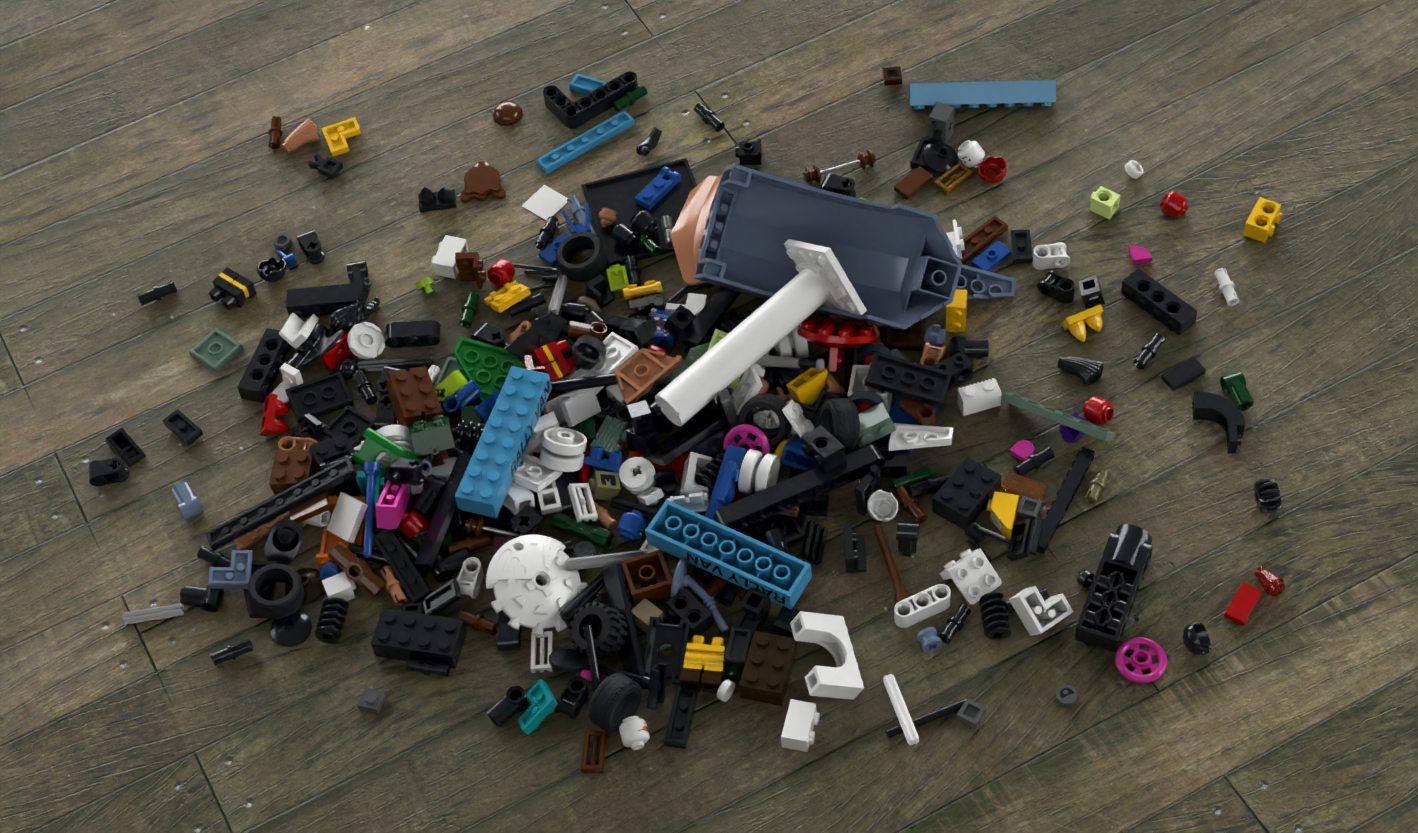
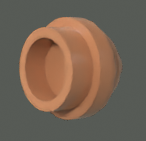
M603 208L602 211H599L598 218L603 228L616 221L617 213L614 210Z

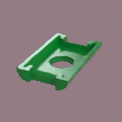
M370 427L363 434V437L366 439L359 452L353 453L351 457L352 461L362 467L364 462H376V457L381 452H385L390 456L391 463L398 457L420 460L413 453ZM380 467L382 477H385L384 470L386 468Z

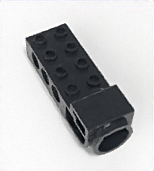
M1122 524L1118 526L1116 532H1111L1075 629V640L1113 652L1117 651L1141 581L1144 579L1152 557V536L1143 528L1131 524Z

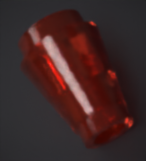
M1264 566L1259 567L1255 571V576L1268 595L1275 597L1283 592L1285 589L1283 579Z

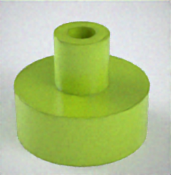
M430 275L417 281L415 284L418 290L424 288L426 294L433 292L431 284L435 283V280Z

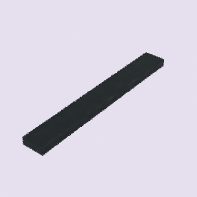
M349 456L206 532L210 548L215 551L357 475Z

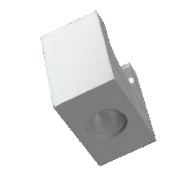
M590 388L567 391L546 402L542 412L545 415L554 411L559 424L567 422L570 427L601 412L594 389Z

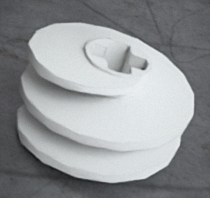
M633 457L627 459L619 469L620 481L623 487L632 494L639 495L654 487V475L656 473L654 466L649 460L643 457Z

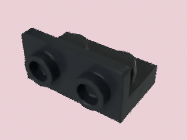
M844 524L843 538L846 573L866 572L864 535H856V532H852L851 524Z

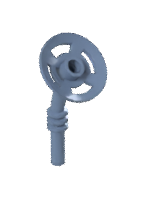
M680 559L673 576L671 598L684 587L688 588L690 586L703 600V605H706L705 608L712 613V617L721 632L728 631L729 627L720 614L719 606L716 605L717 602L714 601V597H711L695 579L687 575L686 560Z

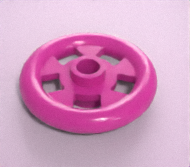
M737 425L730 429L725 436L724 449H727L728 445L746 449L745 444H748L750 449L757 450V446H761L763 457L767 453L770 454L768 438L759 428L753 425ZM749 433L756 436L755 441L747 437ZM737 434L742 437L738 443L733 439Z
M1136 637L1126 640L1118 647L1115 654V664L1120 674L1126 679L1136 683H1150L1160 678L1165 672L1167 656L1163 648L1155 641ZM1140 646H1145L1149 648V651L1139 650ZM1128 649L1133 652L1130 658L1124 655ZM1152 657H1158V664H1152ZM1131 664L1135 670L1131 672L1126 665ZM1149 668L1151 673L1143 675L1142 671Z

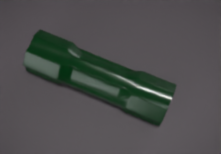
M561 511L556 512L551 523L552 528L587 540L603 549L610 547L614 537L613 532L595 527L583 521L577 522L573 516Z

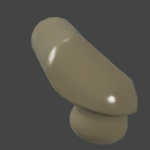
M586 296L579 297L577 303L587 304L591 312L597 311L602 315V311L595 299Z

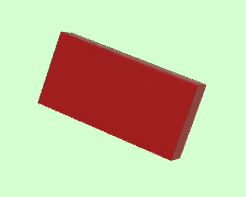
M1243 582L1228 606L1224 617L1244 626L1263 591Z

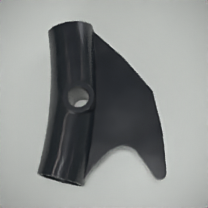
M316 324L308 338L300 345L297 352L286 364L298 369L301 373L308 365L324 356L341 338L344 331L341 329L327 338L329 330L323 325Z

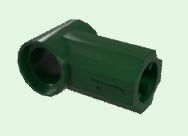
M1242 372L1220 378L1223 392L1229 394L1233 403L1241 412L1253 406L1254 401L1246 388V380Z

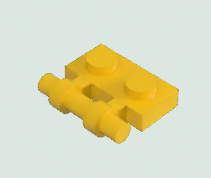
M514 280L511 283L507 282L504 284L503 288L498 291L489 293L484 302L486 305L490 304L493 310L501 313L529 296L531 292L528 287L518 284Z

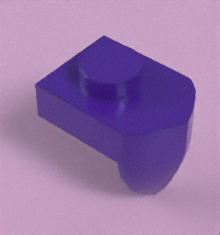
M1076 412L1072 415L1073 417L1085 421ZM1063 424L1059 428L1063 440L1068 443L1077 442L1085 434Z

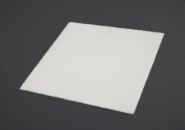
M543 185L522 206L547 221L549 216H554L567 203L568 198Z

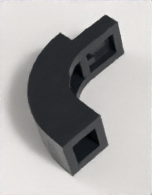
M1194 392L1192 400L1193 420H1209L1219 424L1226 433L1227 453H1236L1237 445H1241V437H1243L1245 421L1240 410L1230 400L1218 394Z

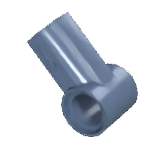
M180 481L174 485L171 490L185 521L204 512L197 496H194L187 482Z

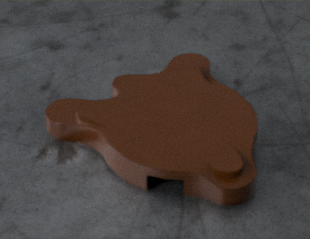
M478 162L465 174V189L460 194L462 202L467 203L473 199L485 201L488 195H492L497 199H504L506 197L505 190L500 186L501 180L498 170L488 165L487 162Z

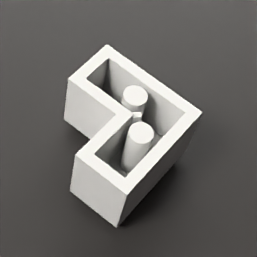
M1036 586L1025 588L1009 599L1030 636L1042 634L1074 612L1063 593L1051 596L1044 601Z

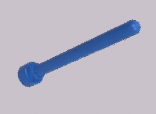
M374 461L364 462L363 472L367 476L366 504L368 505L365 512L363 555L366 558L372 555L375 477L380 472V463Z

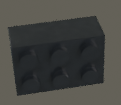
M967 456L933 496L932 512L966 531L969 524L975 521L987 507L988 500L993 499L994 491L999 492L1001 490V475Z

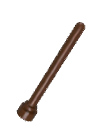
M876 524L874 525V531L896 591L894 597L896 604L910 597V593L904 590L882 526Z

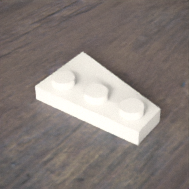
M894 423L896 431L891 433L889 451L952 445L954 428Z

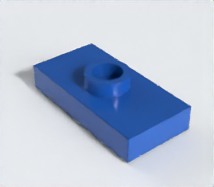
M564 232L539 253V258L553 267L557 264L556 252L558 247L570 235Z
M996 241L973 259L971 265L974 268L990 272L1011 256L1012 250L1000 241Z

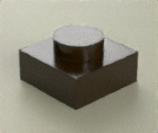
M900 66L882 68L885 86L902 84Z

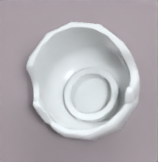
M877 490L867 500V510L873 519L880 522H888L895 518L898 512V501L892 493Z

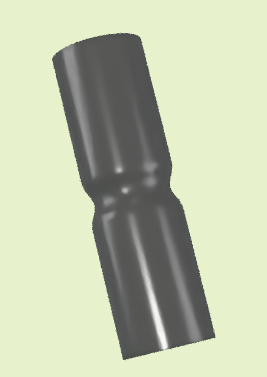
M665 215L661 218L665 245L667 249H674L670 235L674 228L672 218L669 215Z

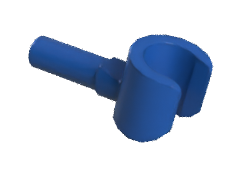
M280 249L276 250V253L285 260L287 267L296 264L293 253L286 255Z

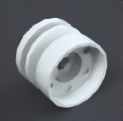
M388 425L376 430V432L415 455L410 430L406 426ZM381 452L377 455L376 462L380 463L381 468H386L390 465L391 458L387 453Z

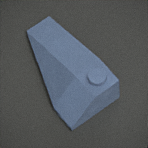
M962 265L956 289L967 290V299L1014 297L1016 279Z

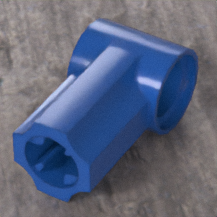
M470 380L455 395L447 396L443 402V407L447 412L460 417L462 406H469L483 393L482 389L473 380Z

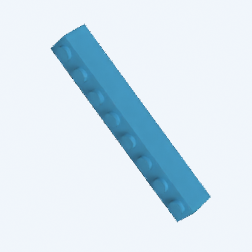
M1056 80L910 83V106H914V109H925V105H932V109H934L937 102L955 108H961V104H968V108H979V104H986V107H997V104L1004 103V107H1015V103H1023V106H1034V103L1040 102L1041 106H1052V102H1056Z

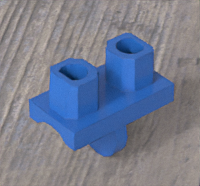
M598 445L593 446L590 455L585 457L584 463L594 466L593 472L618 473L623 464L622 452L612 450L609 453V458L603 457L605 448Z

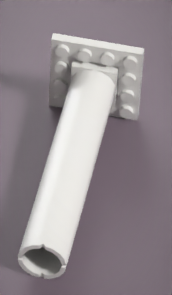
M791 239L784 243L787 249L786 253L795 262V267L799 274L655 395L657 405L661 407L663 414L672 423L678 426L684 425L718 395V392L727 388L822 305L862 315L867 311L831 248Z

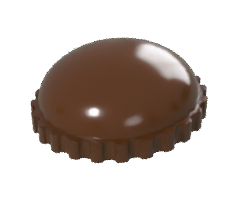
M505 101L496 106L492 116L498 125L510 126L520 121L523 112L518 104Z

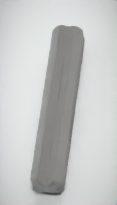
M182 603L125 612L122 614V620L127 625L184 615V606Z

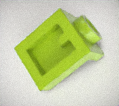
M616 264L606 269L611 293L621 291L623 288H626L625 286L629 285L625 265L620 266V264Z

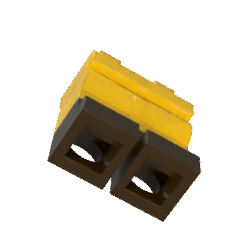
M693 635L691 642L687 643L683 670L679 679L680 686L696 688L700 692L702 684L703 692L717 693L724 679V658L726 654L724 639L714 637L712 638V644L706 645L704 644V637Z

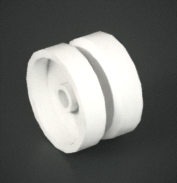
M798 326L774 346L775 351H778L781 357L793 358L794 354L796 358H808V343L805 338L798 335Z
M563 427L549 428L543 433V447L540 451L539 461L547 468L556 471L573 472L580 470L583 466V452L586 449L587 438L584 434L573 429Z
M748 450L739 473V492L752 494L754 491L757 493L776 485L780 469L779 456L767 453L763 457L760 451Z

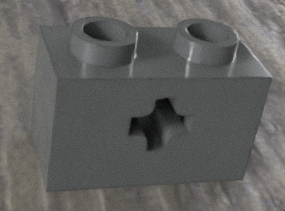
M937 102L929 116V138L939 140V142L945 144L949 142L954 133L955 107Z

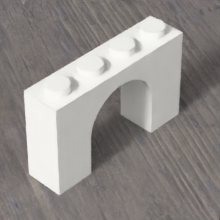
M800 611L790 622L794 640L816 643L823 646L832 654L836 662V667L815 665L805 676L810 696L854 700L864 689L844 617Z

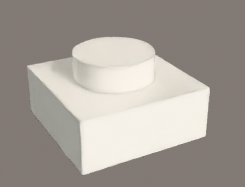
M651 487L639 494L637 498L639 503L653 506L659 502L660 498L664 497L662 489Z

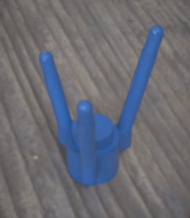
M585 203L586 226L581 223L573 225L565 210H561L572 234L592 231L588 203Z

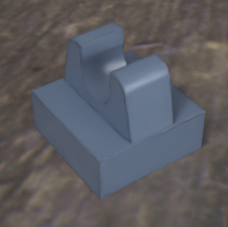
M933 324L932 327L928 326L924 338V346L926 342L937 347L944 346L947 329H941V325Z

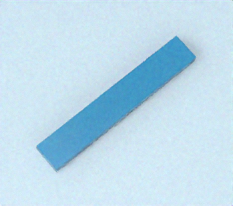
M623 110L536 159V164L545 174H548L635 125V120Z

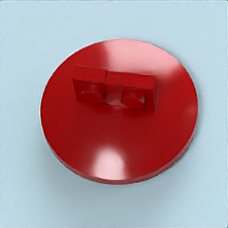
M825 318V321L817 322L814 320H804L801 323V328L800 325L798 326L797 333L812 343L830 347L828 371L836 372L838 367L842 366L844 362V351H841V348L858 347L875 341L876 331L874 326L857 325L855 320H844L843 323L836 322L837 319Z

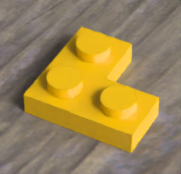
M355 117L321 128L333 157L349 152L350 150L345 139L361 134Z

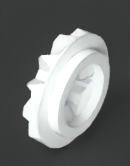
M772 410L758 411L753 415L754 424L761 428L774 429L780 426L773 417Z

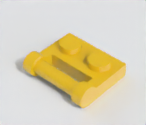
M655 280L646 281L643 286L638 287L637 284L627 285L622 290L625 300L631 299V297L663 292L661 282H655Z

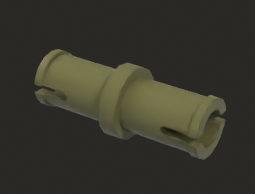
M1099 467L1094 478L1090 480L1088 492L1084 497V502L1088 505H1096L1100 493L1104 491L1105 482L1110 474L1107 468Z

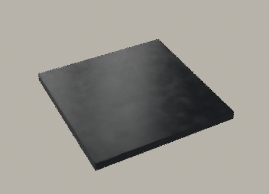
M687 158L581 184L586 203L589 204V212L597 235L607 251L609 267L616 264H626L627 256L634 255L637 261L652 257L646 249H642L639 246V243L634 249H626L612 239V230L616 225L624 224L631 229L630 219L638 210H647L658 220L656 226L658 230L652 236V241L661 248L659 255L674 252V249L666 248L661 218L665 215L671 216L674 227L690 191L697 186ZM664 166L670 168L672 172L676 171L681 174L680 181L650 210L635 203V197L660 173ZM603 208H609L617 213L616 221L606 228H603L598 218L599 211H602Z

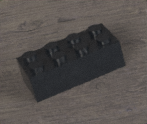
M383 608L371 641V646L377 657L407 661L408 657L422 660L428 658L435 662L450 663L451 668L456 669L467 632L463 620Z

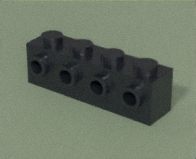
M361 282L287 289L286 308L290 316L294 313L299 318L310 317L313 314L317 317L331 315L338 309L355 304L363 290V284Z

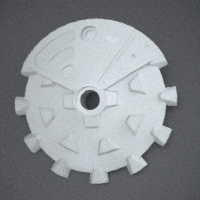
M523 535L505 543L495 553L489 563L486 574L487 589L493 588L496 600L491 602L492 607L496 613L503 610L510 618L508 625L516 630L522 625L532 628V635L537 636L544 635V629L555 627L557 632L567 628V624L560 617V612L588 586L587 582H581L578 570H567L566 561L569 556L563 552L566 548L565 545L558 540L542 535ZM536 579L541 580L543 586L538 585Z

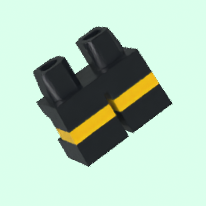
M228 267L212 281L214 288L209 292L210 298L215 302H218L223 297L224 299L221 302L228 310H231L236 305L241 308L247 297L252 299L257 294L252 281Z

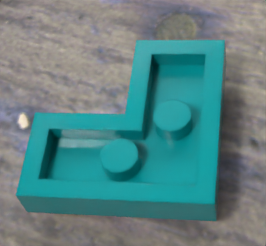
M542 679L526 693L532 705L517 719L522 731L527 735L538 728L545 717L551 714L558 705L549 686Z

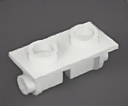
M701 491L700 493L688 494L689 497L680 495L670 496L667 499L698 513L707 510L709 493Z

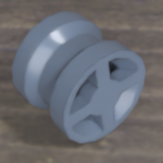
M934 627L924 628L916 636L918 642L922 643L921 648L924 653L935 652L943 644L942 640L937 637V630Z

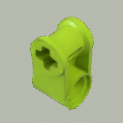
M459 370L449 374L445 380L434 387L441 406H443L447 396L455 395L468 383Z

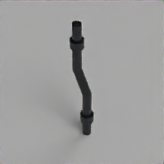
M706 282L682 287L662 305L653 307L664 311L666 303L675 304L688 293L705 287L708 289L715 285ZM652 307L637 310V312L624 317L632 318L636 314L649 316Z

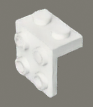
M793 400L787 402V405L782 409L792 425L787 437L793 438L798 434L801 438V436L813 430L814 426L809 419L806 420L803 416V410L797 402L795 403ZM773 412V417L780 425L778 416Z
M981 548L973 551L971 549L964 551L960 554L961 559L956 562L955 560L948 562L943 566L945 570L939 573L943 580L952 578L969 605L975 604L981 596L992 592L1002 584L1001 579Z

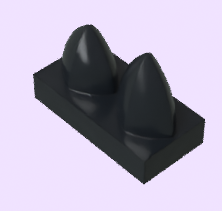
M424 187L420 194H418L420 212L456 208L455 189L449 190L443 187L440 191L432 192Z

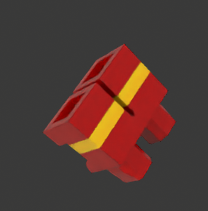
M566 340L557 343L556 341L550 342L535 349L532 353L538 367L542 369L541 372L549 374L551 382L569 376L572 370L576 368L571 357L565 360L563 353L570 350Z

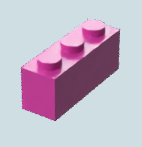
M387 481L375 506L377 528H384L386 530L398 528L410 501L409 484Z

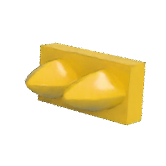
M1101 304L1067 317L1063 321L1062 326L1064 330L1069 329L1078 340L1085 342V322L1089 327L1100 332L1103 325L1101 314L1104 310Z

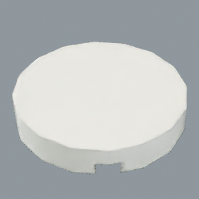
M361 322L351 328L348 333L347 342L354 355L361 359L369 360L376 358L382 353L385 348V337L381 334L380 328L373 323Z

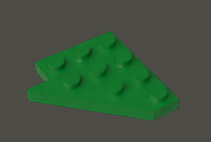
M460 336L454 349V356L468 381L473 380L482 389L483 393L478 397L481 403L495 390L501 391L511 366L519 368L528 367L501 347Z

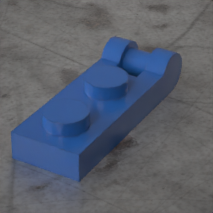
M664 166L660 173L635 197V203L650 210L680 181L681 174L676 171L672 172L670 168Z

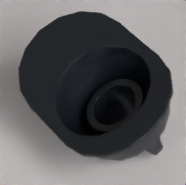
M581 336L572 347L571 359L576 365L577 371L580 368L591 370L606 355V346L593 336Z
M285 519L274 525L264 548L265 557L268 561H277L279 564L288 565L294 560L304 537L303 529L299 523L294 520Z

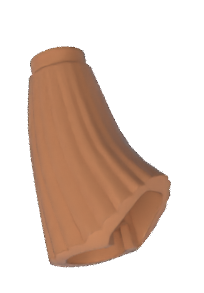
M309 118L305 120L285 139L281 145L283 150L289 153L305 144L319 142L317 125Z

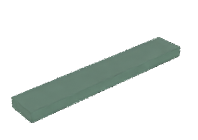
M1002 394L1001 400L1103 441L1114 440V432L1017 394Z

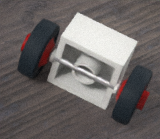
M868 343L862 345L858 349L856 356L858 365H853L847 396L855 404L858 414L882 402L887 411L890 412L892 393L864 386L875 351L892 356L891 351L881 344Z

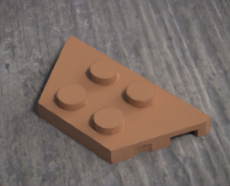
M641 348L617 368L614 374L617 375L618 385L626 406L637 402L652 389L656 381L664 379L683 362L682 357L676 355L675 358L666 356L665 352H654L651 349Z

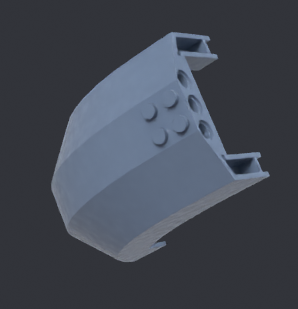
M733 164L724 168L713 198L700 243L694 279L768 300L799 274L796 270L795 262L786 253L787 249L784 243L788 239L831 248L867 311L862 315L822 305L815 312L846 320H855L856 322L905 330L940 308L952 303L963 264L953 250V245L947 234L944 233L939 223L940 221L935 214L903 204L887 205L846 196Z

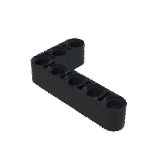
M631 71L625 72L575 102H572L558 87L554 85L546 86L543 90L545 106L567 128H578L612 108V102L624 96L625 92L636 89L638 87L637 75Z

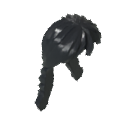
M368 278L364 280L363 290L357 302L338 309L329 317V326L335 333L341 329L344 333L349 332L356 324L365 322L381 303L376 296L367 305L362 314V307L365 305L371 291L372 283Z

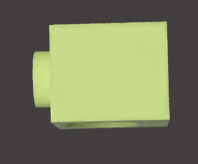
M1100 186L1089 198V202H1091L1090 211L1110 219L1119 208L1120 195Z

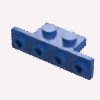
M732 445L727 446L704 517L715 521L713 518L714 513L718 509L729 505L733 500L741 465L747 453L746 449Z

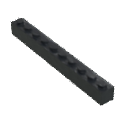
M1085 447L1078 451L1077 459L1072 463V469L1068 470L1067 478L1062 482V488L1058 489L1057 497L1052 501V507L1048 508L1047 516L1043 518L1036 552L1045 554L1094 460L1095 451Z

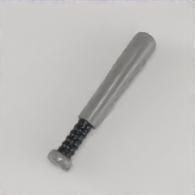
M764 355L754 363L761 367H812L820 371L824 369L825 365L824 360L820 358L816 361Z

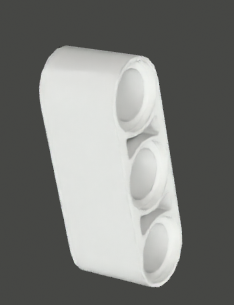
M937 584L899 601L894 607L895 624L901 628H907L945 611L950 606V588L945 584Z

